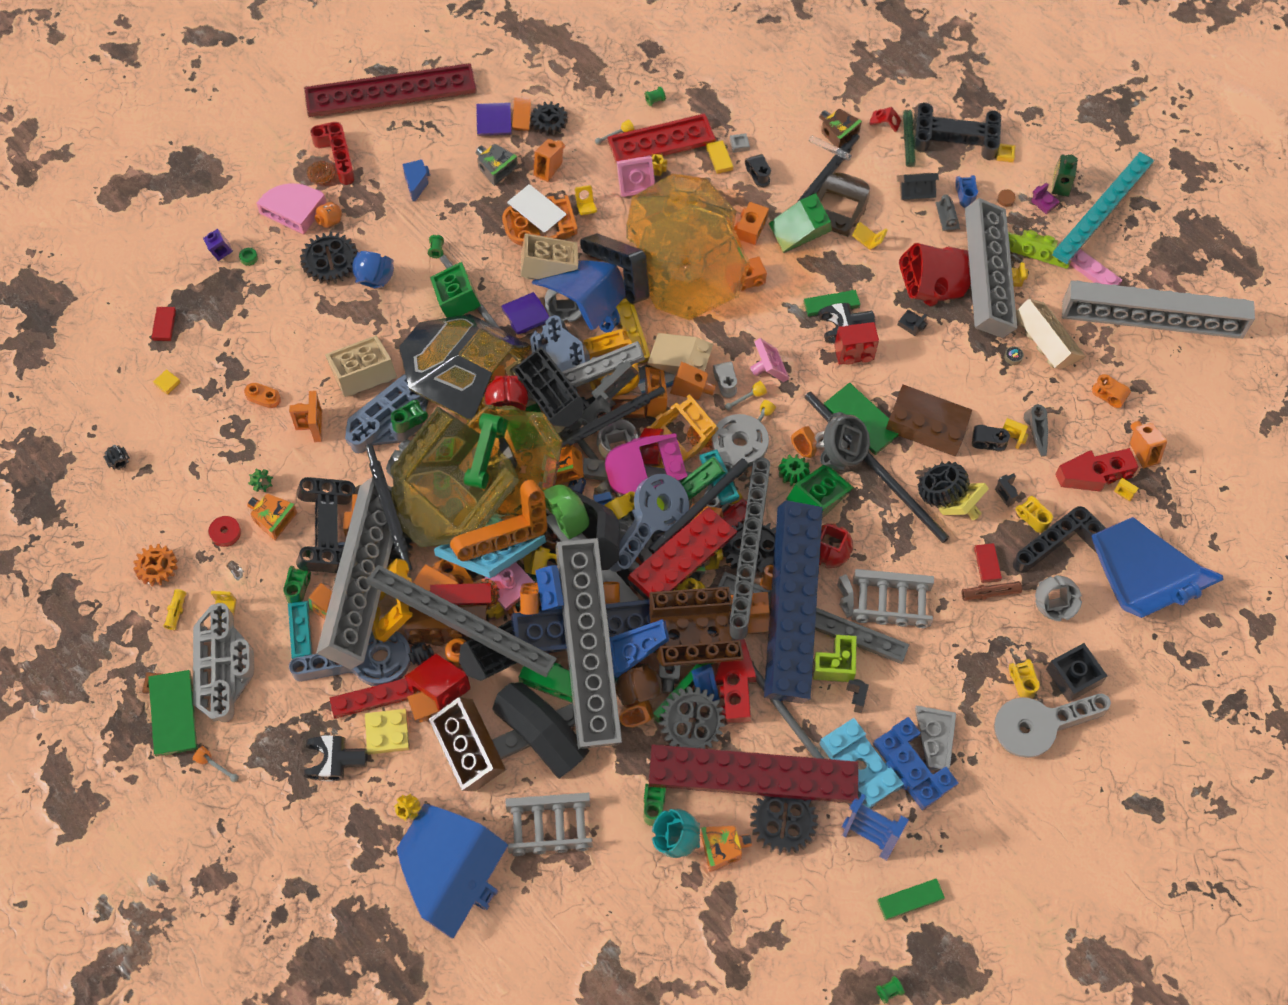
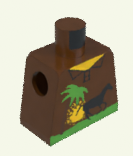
M837 109L832 114L824 110L819 116V119L823 121L822 134L837 150L844 143H847L855 133L858 134L860 132L862 121L842 109Z

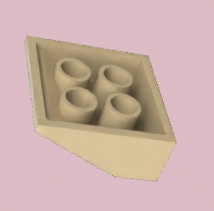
M525 233L521 251L522 277L530 280L542 279L578 269L577 242Z
M377 335L325 354L344 397L354 396L358 392L372 389L376 385L388 383L392 379L397 378L392 360Z

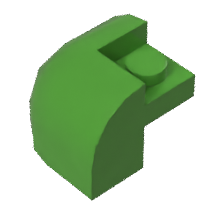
M555 485L543 491L546 508L555 516L560 531L569 540L586 530L590 520L582 500L574 491L565 485Z

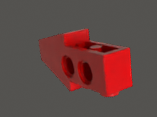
M1130 448L1099 456H1094L1093 451L1090 450L1061 464L1055 475L1061 487L1100 492L1105 484H1112L1122 478L1125 480L1132 478L1139 466Z
M745 638L740 640L744 659L742 661L720 662L715 676L716 685H724L720 686V696L725 699V705L721 706L723 707L721 712L725 716L727 724L751 722L749 683L757 681ZM731 678L739 679L736 685L728 683ZM734 697L741 699L740 703L736 705L731 704L730 700Z

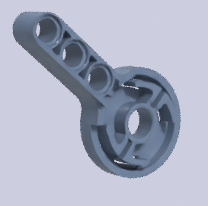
M656 474L644 479L638 485L634 496L635 510H632L635 520L620 540L619 560L621 565L617 561L610 568L611 571L618 572L629 568L653 533H665L689 510L687 493L681 483L672 476ZM657 498L663 500L664 510L658 507Z
M371 631L369 639L371 644L367 647L364 662L353 669L336 665L334 661L319 654H313L292 659L289 663V670L293 678L300 682L353 673L362 682L376 686L400 680L406 674L411 664L408 653H411L406 638L398 631L387 639L390 641L385 642L375 639ZM379 650H385L388 652V655L383 661H376L373 659L374 653ZM319 663H324L322 668H315ZM298 667H304L301 672H295Z

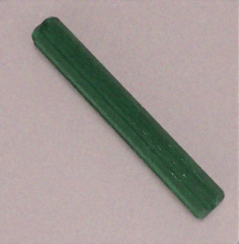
M904 110L903 128L906 166L914 167L916 160L913 113L911 110Z

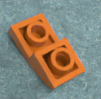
M514 97L512 129L529 131L531 99Z

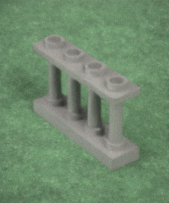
M855 569L853 584L860 586L859 609L853 610L852 620H856L859 623L876 622L879 625L890 623L900 627L911 625L917 628H927L931 626L933 616L926 615V592L931 591L934 584V576ZM868 586H877L879 588L878 611L867 610ZM889 587L899 590L898 613L886 612L887 588ZM908 589L918 591V614L906 613Z
M589 793L505 799L507 813L511 812L513 815L514 843L508 844L509 854L513 853L514 856L525 855V852L545 854L546 851L555 850L556 853H564L568 849L587 851L593 847L592 838H586L584 809L590 807ZM565 808H574L576 810L577 839L565 840L563 816ZM553 809L555 812L556 840L544 841L542 813L544 810ZM523 811H532L534 813L535 842L523 843L521 818Z

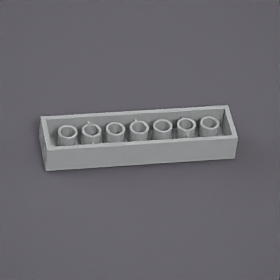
M978 198L965 208L975 328L1004 338L1017 329L1006 209Z

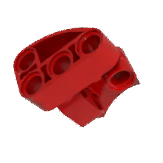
M914 243L899 259V267L909 297L924 301L930 307H933L941 300L962 298L971 286L969 253L967 250L955 247H945L942 249Z

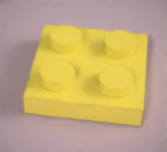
M406 709L365 713L368 755L409 750Z

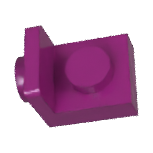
M1048 183L1037 186L1033 191L1031 200L1045 214L1057 207L1060 202L1047 191Z

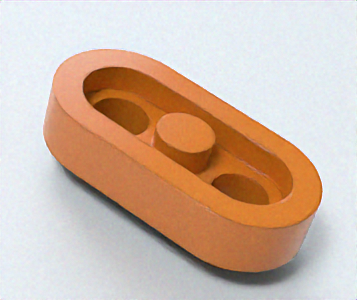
M250 383L244 389L247 400L258 405L275 408L281 402L279 392L265 385Z

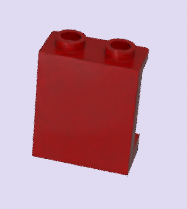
M438 654L433 655L405 675L409 690L412 693H416L419 690L436 702L439 711L471 689L466 673Z

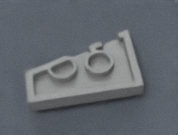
M916 705L915 712L919 731L921 732L920 736L927 768L940 771L947 767L950 770L956 713Z

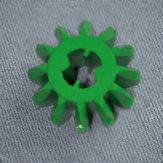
M789 454L787 459L783 458L781 460V464L778 466L780 471L778 476L783 478V483L790 482L791 487L793 483H798L810 474V465L805 463V457L799 459L797 454L793 458Z

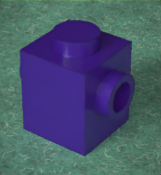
M218 228L203 238L208 250L218 261L233 252L228 240Z

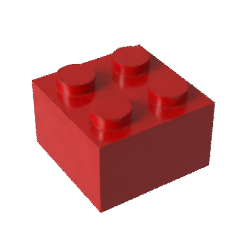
M875 322L838 327L834 348L839 365H850L856 362L866 363L875 359L879 344Z

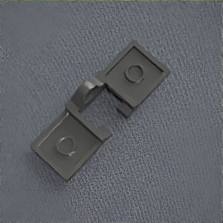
M627 360L619 363L615 367V371L611 375L605 376L601 380V384L591 393L596 400L582 411V417L570 427L555 426L549 428L543 437L544 441L551 446L561 441L564 436L579 429L582 425L585 426L598 419L600 413L611 412L612 408L616 405L612 398L639 372Z

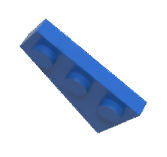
M663 619L609 638L614 676L618 678L669 641L666 622Z

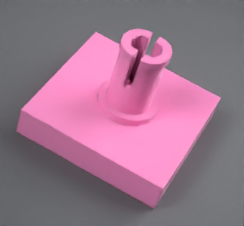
M651 156L616 161L621 197L656 191Z
M761 338L754 341L761 361L750 366L752 373L758 376L766 371L782 382L787 381L789 376L778 349Z
M516 562L499 572L496 576L492 578L485 577L480 581L481 583H491V596L500 603L505 611L520 601L522 584L535 583Z

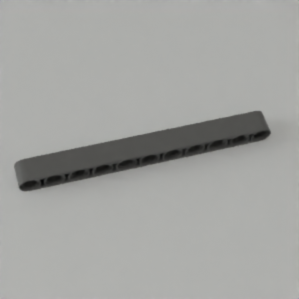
M763 457L754 460L730 616L729 632L730 636L736 640L744 639L748 634L770 474V462Z

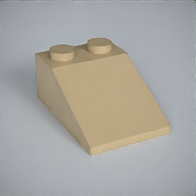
M658 333L647 365L676 375L681 362L705 371L713 343L697 337Z

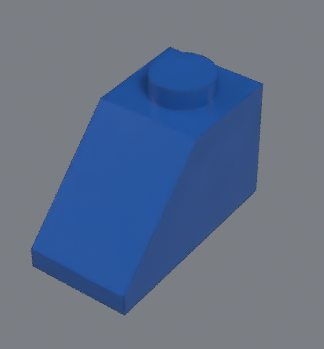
M423 159L402 164L412 202L418 199L428 185L427 176H430L428 165L424 166Z

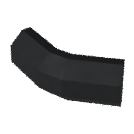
M542 346L512 369L553 426L570 427L582 417L584 401Z
M574 491L582 500L590 520L589 526L583 532L598 538L601 571L609 570L619 560V520L611 509Z
M511 620L498 627L513 635ZM474 639L463 643L460 647L459 662L467 676L479 681L518 663Z
M523 682L509 683L497 693L492 708L494 713L522 736L557 778H561L571 771L589 753L590 750L588 748L578 749L575 732L545 700Z

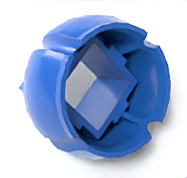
M357 252L352 265L356 278L355 283L374 289L384 287L393 276L394 260L388 256L382 258L381 254L375 252Z

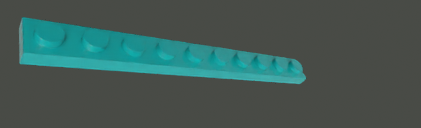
M1139 152L1057 246L1052 256L1068 264L1152 166L1154 159Z

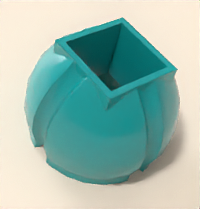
M681 809L665 810L659 814L652 828V832L655 833L652 842L659 852L671 858H681L700 848V823L697 822L693 815Z

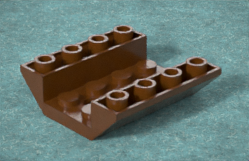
M729 587L650 592V624L663 619L666 622L668 634L675 633L679 637L676 640L669 637L667 643L655 650L656 658L662 667L742 661L744 659L740 640L735 641L729 632L730 610L732 607ZM714 630L718 633V636L712 637L708 634V631Z

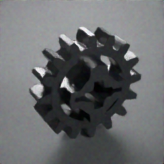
M551 101L550 104L544 102L543 106L538 104V109L533 108L531 124L534 126V130L539 129L540 134L546 132L548 136L549 132H552L555 135V131L561 133V128H566L568 117L564 106L559 108V103L553 105V101Z

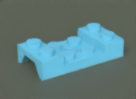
M853 718L820 740V746L830 759L860 760L866 764L865 769H858V798L860 799L862 794L866 795L863 805L872 809L880 800L892 792L899 791L903 786V782L891 767L888 768L865 737L866 733Z

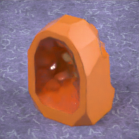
M809 426L802 427L791 435V442L801 456L812 458L817 452V441L814 438L815 434Z
M636 701L634 704H628L620 710L619 722L625 727L633 728L651 721L654 717V712L650 701Z

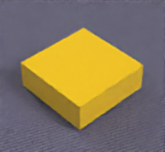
M1000 144L996 161L1013 163L1015 159V145Z
M167 369L153 381L154 385L167 395L181 383L180 379Z
M1122 478L1114 492L1131 501L1139 488Z

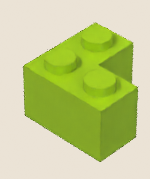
M836 635L833 653H815L813 680L840 682L854 680L856 675V636Z

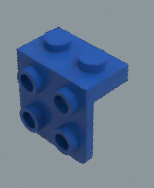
M551 565L535 570L542 611L562 609L564 601L558 566Z

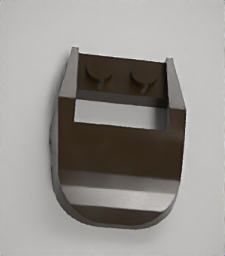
M832 173L822 185L817 196L821 202L826 191L859 202L852 218L825 209L831 221V230L849 237L851 228L856 227L859 219L866 211L870 187L867 182L845 173Z

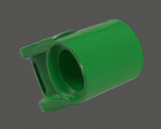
M412 400L392 412V428L397 433H404L425 422L429 415L426 411L422 410L418 400Z
M295 566L289 567L287 579L283 587L288 603L302 602L304 600L307 586L311 580V571L296 569Z
M645 783L643 818L647 825L653 826L656 818L663 812L666 788L648 786L649 784ZM656 811L658 815L651 817L648 815V812Z

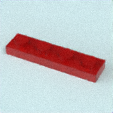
M406 678L329 697L333 717L336 719L408 700L407 697L413 695V693L408 688Z

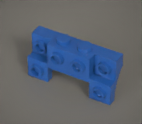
M908 716L894 725L890 731L874 740L873 745L886 761L888 768L891 767L903 782L902 789L909 792L923 811L956 787L959 782L947 767H944L935 774L930 772L909 744V742L920 736L921 732Z

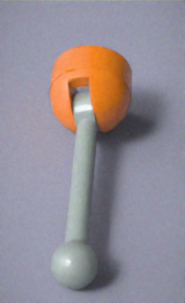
M201 746L193 756L195 762L201 765L210 763L229 776L232 782L238 781L239 777L237 774L230 773L211 760V753L207 748Z

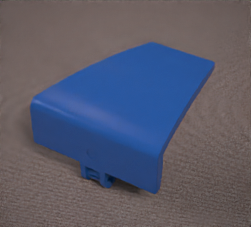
M579 260L577 270L532 281L533 285L551 289L575 301L590 330H594L599 326L603 332L609 333L620 323L621 318L616 306L626 296L625 285L619 268L614 264Z
M1134 517L1092 535L1097 555L1121 608L1140 618L1173 603L1185 605L1193 598H1200L1202 595L1201 590L1224 580L1223 575L1201 567Z
M429 804L422 806L418 816L414 819L396 849L406 883L421 918L449 938H454L474 904L486 911L489 909L490 906L488 904L492 897L497 895L498 890L487 881L508 844L485 826Z

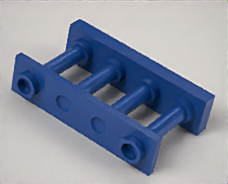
M862 794L859 800L857 798L854 799L849 808L852 814L850 817H846L842 828L845 829L842 836L846 837L848 832L852 830L880 846L879 849L882 852L879 857L887 861L909 819L901 815L898 821H891L863 805L866 795Z

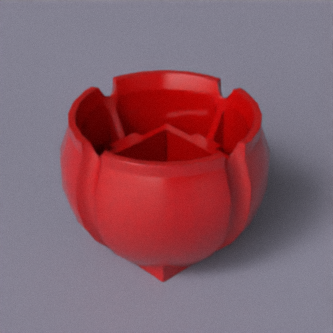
M495 376V379L488 385L485 392L487 410L492 414L501 416L506 412L509 416L517 415L526 410L528 393L523 383L518 380V376Z
M827 523L821 526L819 565L825 564V568L840 567L851 556L853 540L849 531L843 526L838 527L835 523ZM825 534L842 540L839 549L822 542Z

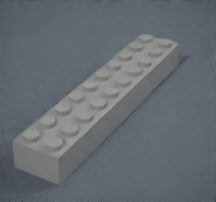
M1077 280L1070 281L1062 300V319L1243 339L1255 320L1254 301L1246 299L1089 283Z
M373 477L359 487L316 654L348 669H353L364 662L381 590L367 584V579L377 565L387 569L393 544L391 532ZM388 486L394 503V490Z
M598 538L557 542L556 556L564 601L562 609L578 749L619 745L622 741Z

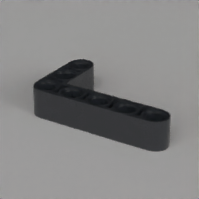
M598 233L580 240V247L585 254L623 268L625 295L630 304H635L649 298L647 259L641 249Z
M1077 506L1022 548L1013 561V568L1019 573L1028 572L1076 533L1096 552L1092 540L1094 533H1091L1089 530L1094 531L1096 534L1107 528L1085 507ZM1020 559L1025 560L1027 563L1021 562Z

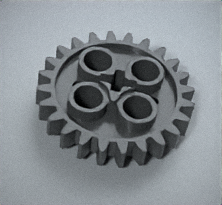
M687 687L686 693L681 688L679 689V695L673 692V700L666 698L669 705L661 706L665 713L659 714V716L664 718L659 724L665 726L661 730V733H667L664 739L666 741L672 739L670 746L677 745L678 747L705 749V745L712 748V740L718 742L716 734H723L718 729L725 726V724L720 723V720L724 719L725 716L719 714L723 710V707H717L720 701H712L714 694L706 696V689H703L700 693L699 687H695L694 691H692L691 687ZM682 703H686L688 706V710L684 714L680 711ZM703 706L707 708V714L704 717L700 715V708ZM689 718H695V722H689ZM682 723L685 727L684 732L678 734L676 728ZM702 726L704 734L698 737L696 731L698 727Z

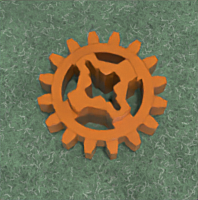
M157 544L156 548H153L152 545H149V550L142 548V555L136 554L139 560L133 561L136 566L133 570L139 580L142 579L144 584L149 582L151 586H154L155 582H158L159 585H162V580L169 582V575L175 576L172 570L178 569L175 564L178 560L172 550L169 551L167 546L162 548L160 544Z

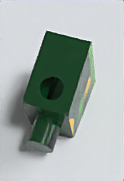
M1060 155L1055 166L1051 194L1069 197L1076 177L1078 158L1074 155ZM1066 177V183H1063L1061 179Z

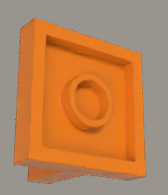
M309 391V404L298 403L296 405H289V413L295 430L310 429L314 442H322L321 403L317 391Z
M768 592L753 593L748 634L769 632L770 609Z

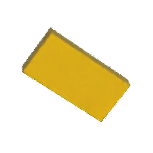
M723 140L708 143L706 148L716 174L732 171L733 164Z

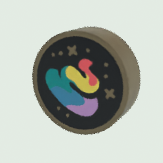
M1015 346L1009 347L1004 355L1005 361L1010 365L1020 364L1024 357L1023 351Z

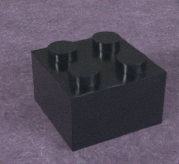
M1085 643L1051 660L1046 668L1068 702L1100 686L1107 678V674Z

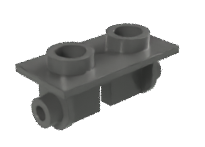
M943 195L941 201L935 202L942 230L960 229L953 200L949 195Z

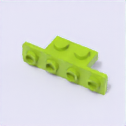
M1024 230L1022 236L1008 232L1010 252L1065 269L1068 268L1070 262L1065 264L1052 256L1058 240H1055L1054 237L1049 235L1042 236L1033 230Z

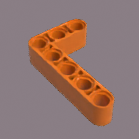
M527 480L520 487L522 515L458 535L451 540L450 547L460 561H468L542 536L546 532L545 495L534 480Z
M603 581L605 604L620 603V583ZM538 583L522 584L520 590V613L526 615L539 613L541 601Z

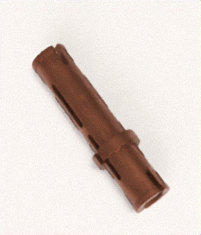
M1020 581L989 586L982 584L978 587L962 589L961 594L963 601L973 599L986 600L988 597L1022 593V585ZM1008 588V590L995 591L998 589ZM989 591V592H986V593H978V594H975L976 592Z

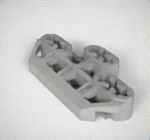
M224 603L211 605L193 627V705L213 721L226 723L234 717V703L254 675V651L234 627L233 613ZM211 615V630H208L204 626V621ZM211 641V656L208 657V646L204 645V642ZM211 668V684H208V672H204V669ZM204 696H211V711L205 709L208 707V699H204Z

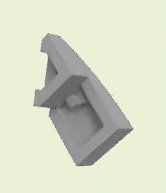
M847 574L839 577L837 586L844 596L841 598L839 605L846 617L849 618L853 613L854 597L850 580Z

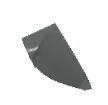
M1037 404L1024 413V421L1031 426L1038 452L1041 457L1047 456L1048 418L1046 408Z

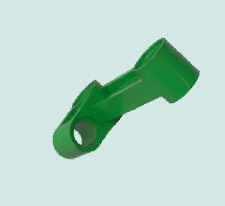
M482 413L479 420L481 433L472 467L467 469L464 476V484L466 486L480 489L487 487L489 482L487 468L495 438L505 437L509 421L503 418V416Z

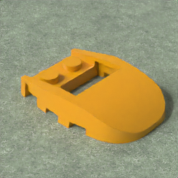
M626 328L583 340L584 345L589 351L590 360L592 357L632 344ZM638 363L633 364L632 366L639 372ZM639 374L616 395H623L635 389L639 384ZM605 376L589 382L593 391L601 384V380Z
M690 394L687 395L688 399L683 403H675L671 406V409L663 414L660 413L655 417L656 421L647 427L664 429L663 435L672 434L666 426L682 414L701 436L699 443L688 452L678 441L683 463L698 454L719 429ZM660 458V466L652 467L664 468L662 458Z
M396 558L387 567V570L412 582V579L407 577L409 567L405 560ZM381 591L379 601L385 597L386 593ZM396 599L397 605L380 621L381 609L377 607L372 626L375 639L385 642L412 617V612H409V605Z

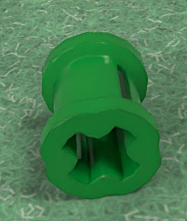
M661 86L651 92H644L645 100L649 106H652L655 102L666 100L664 89Z
M431 235L429 237L430 248L428 249V255L431 258L437 259L444 255L442 249L444 237Z
M896 976L892 977L891 981L875 987L877 994L884 1004L897 995L902 996L905 994Z

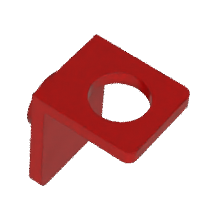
M893 107L873 111L869 124L875 125L887 122L894 132H897L902 119ZM893 116H894L895 119H896V125H894V123H893V120H892Z

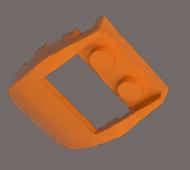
M564 195V199H554V196L546 197L566 213L557 222L559 232H556V235L549 238L565 240L578 234L577 224L568 195ZM512 206L505 209L502 215L506 235L512 242L523 246L525 233L541 236L539 228Z

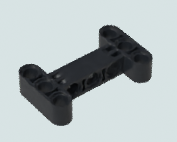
M921 103L918 106L915 118L913 147L918 152H925L928 150L930 140L982 146V157L986 160H993L996 158L1000 146L1001 114L994 110L989 111L984 122L933 117V106L929 103Z
M305 477L300 481L296 492L298 499L304 502H315V547L306 546L300 550L296 560V565L300 570L328 573L338 572L343 549L338 548L337 504L346 505L351 502L352 494L355 493L356 489L352 482ZM323 558L328 559L330 562L324 561Z

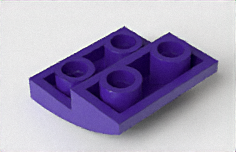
M511 103L476 104L477 136L512 135Z
M534 292L501 305L502 311L510 320L512 328L518 335L535 327L542 326L549 318L544 306Z

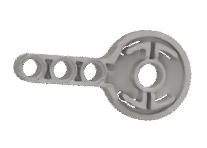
M735 414L723 418L716 425L719 429L712 436V449L718 450L728 472L741 458L745 459L750 467L753 466L756 458L765 456L768 449L769 436L764 425L756 418L744 414ZM737 438H742L747 444L738 446L733 441ZM711 484L708 486L705 494L712 488ZM716 497L711 502L715 505L710 507L720 508L721 504L719 502L718 497Z

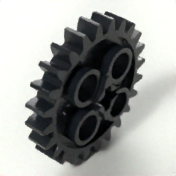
M332 232L329 233V236L323 233L321 238L316 235V240L310 238L311 244L305 243L306 249H301V266L304 273H307L308 278L312 277L314 282L319 279L320 284H322L326 280L327 285H329L330 280H333L336 284L337 279L344 281L343 276L349 278V272L353 273V260L358 250L355 243H352L351 238L346 239V235H343L341 238L339 233L333 236ZM326 246L329 247V251H330V254H331V259H332V263H333V267H334L333 270L330 269V265H329V261H328V257H327V253H326V249H325Z
M738 522V528L732 526L737 531L736 536L722 547V550H724L723 557H726V563H731V569L735 567L738 569L740 548L737 547L741 546L744 528L741 522ZM771 523L762 526L756 573L760 577H762L765 567L774 563L776 527L770 529Z
M762 796L763 800L757 798L756 803L759 806L753 805L752 810L756 813L750 814V818L754 819V821L750 822V827H756L752 834H759L756 841H764L762 848H766L769 845L771 846V853L776 848L779 855H781L782 850H785L786 854L790 855L791 849L797 854L799 851L798 846L805 849V842L811 844L812 839L810 836L816 835V831L813 829L818 827V823L813 822L817 820L818 815L812 814L816 808L809 807L811 800L804 801V799ZM787 803L788 808L786 814V825L784 829V838L782 839L780 838L782 827L781 819L783 816L784 804ZM772 805L778 806L780 812L774 813L769 807ZM798 809L801 815L794 816L790 810ZM775 826L778 831L770 833L767 827ZM795 829L799 835L791 836L788 830Z

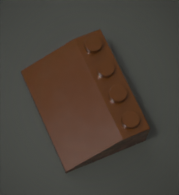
M902 384L886 429L898 433V436L956 457L965 436L972 409Z

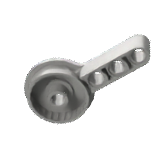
M1096 694L1056 708H1049L1031 698L1012 699L1005 703L996 715L994 722L995 734L1000 744L1009 753L1018 757H1036L1045 753L1052 746L1057 731L1104 716L1111 705V701L1105 694ZM1095 703H1101L1104 708H1098ZM1076 709H1082L1085 715L1079 714ZM1057 715L1065 716L1066 721L1060 720ZM1019 727H1025L1030 729L1029 733H1023Z

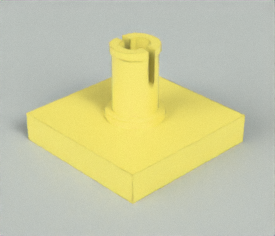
M985 483L970 484L968 486L969 490L965 492L964 497H960V501H954L953 505L947 504L946 508L942 505L939 511L942 515L968 514L971 520H976L979 517L978 515L982 513L975 504L988 491V486Z

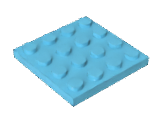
M492 516L484 527L504 520ZM545 535L468 561H460L452 551L450 544L439 545L434 549L437 557L487 578H492L546 543Z

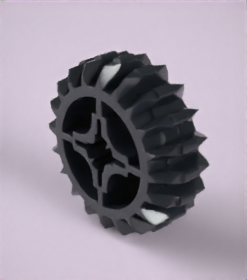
M948 461L946 464L941 462L940 465L934 464L933 468H928V472L922 473L923 477L919 478V483L917 484L919 495L926 504H929L931 507L936 506L937 508L943 505L946 508L947 504L953 505L954 501H960V497L965 496V492L969 490L970 480L967 471H965L962 465Z

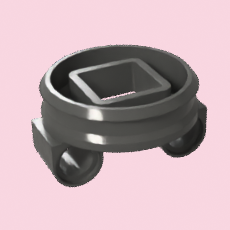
M842 412L831 415L824 431L823 443L825 450L820 457L821 464L840 471L844 470L846 466H854L864 460L869 450L870 438L865 424L858 417L846 415ZM843 434L853 435L850 450L841 447Z

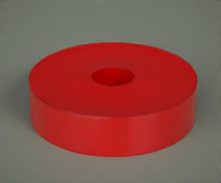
M221 516L212 521L208 533L215 545L228 547L239 540L241 528L233 517Z

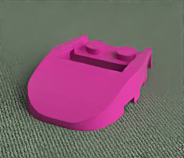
M672 433L640 437L613 448L605 459V470L612 489L621 495L630 491L636 492L638 485L647 478L639 447L655 442L658 443L666 475L672 476L678 481L688 477L677 441V435Z

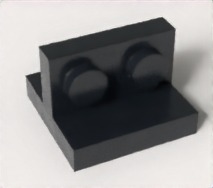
M939 173L897 175V182H900V200L936 198V180H939Z

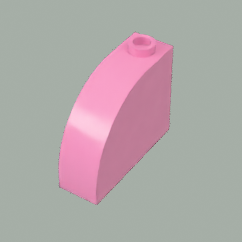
M291 183L279 185L267 191L258 200L257 207L260 214L304 235L315 221L316 208L325 204L326 199L324 193L320 190H315L302 184Z

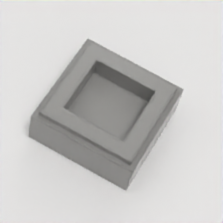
M747 133L730 136L733 153L750 151Z

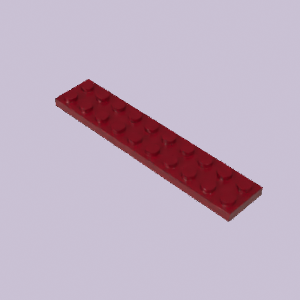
M471 63L304 87L308 118L477 93Z
M652 744L648 786L852 803L855 798L858 799V761Z

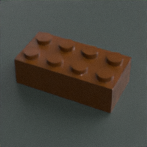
M486 605L458 606L489 622ZM409 606V612H412V617L404 624L409 644L415 645L425 642V644L441 646L456 638L466 641L472 639Z
M458 697L429 718L430 724L462 791L475 792L506 770L473 699Z

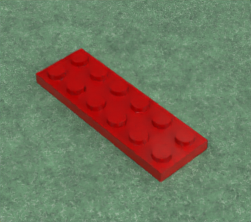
M705 113L608 136V143L615 162L646 156L652 157L653 154L666 156L716 142Z
M708 506L629 574L628 579L649 598L650 592L673 591L736 536L737 531Z

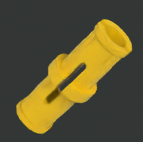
M174 590L171 604L167 607L168 614L163 625L165 629L176 630L179 616L183 613L182 606L185 596L187 595V592L184 590Z

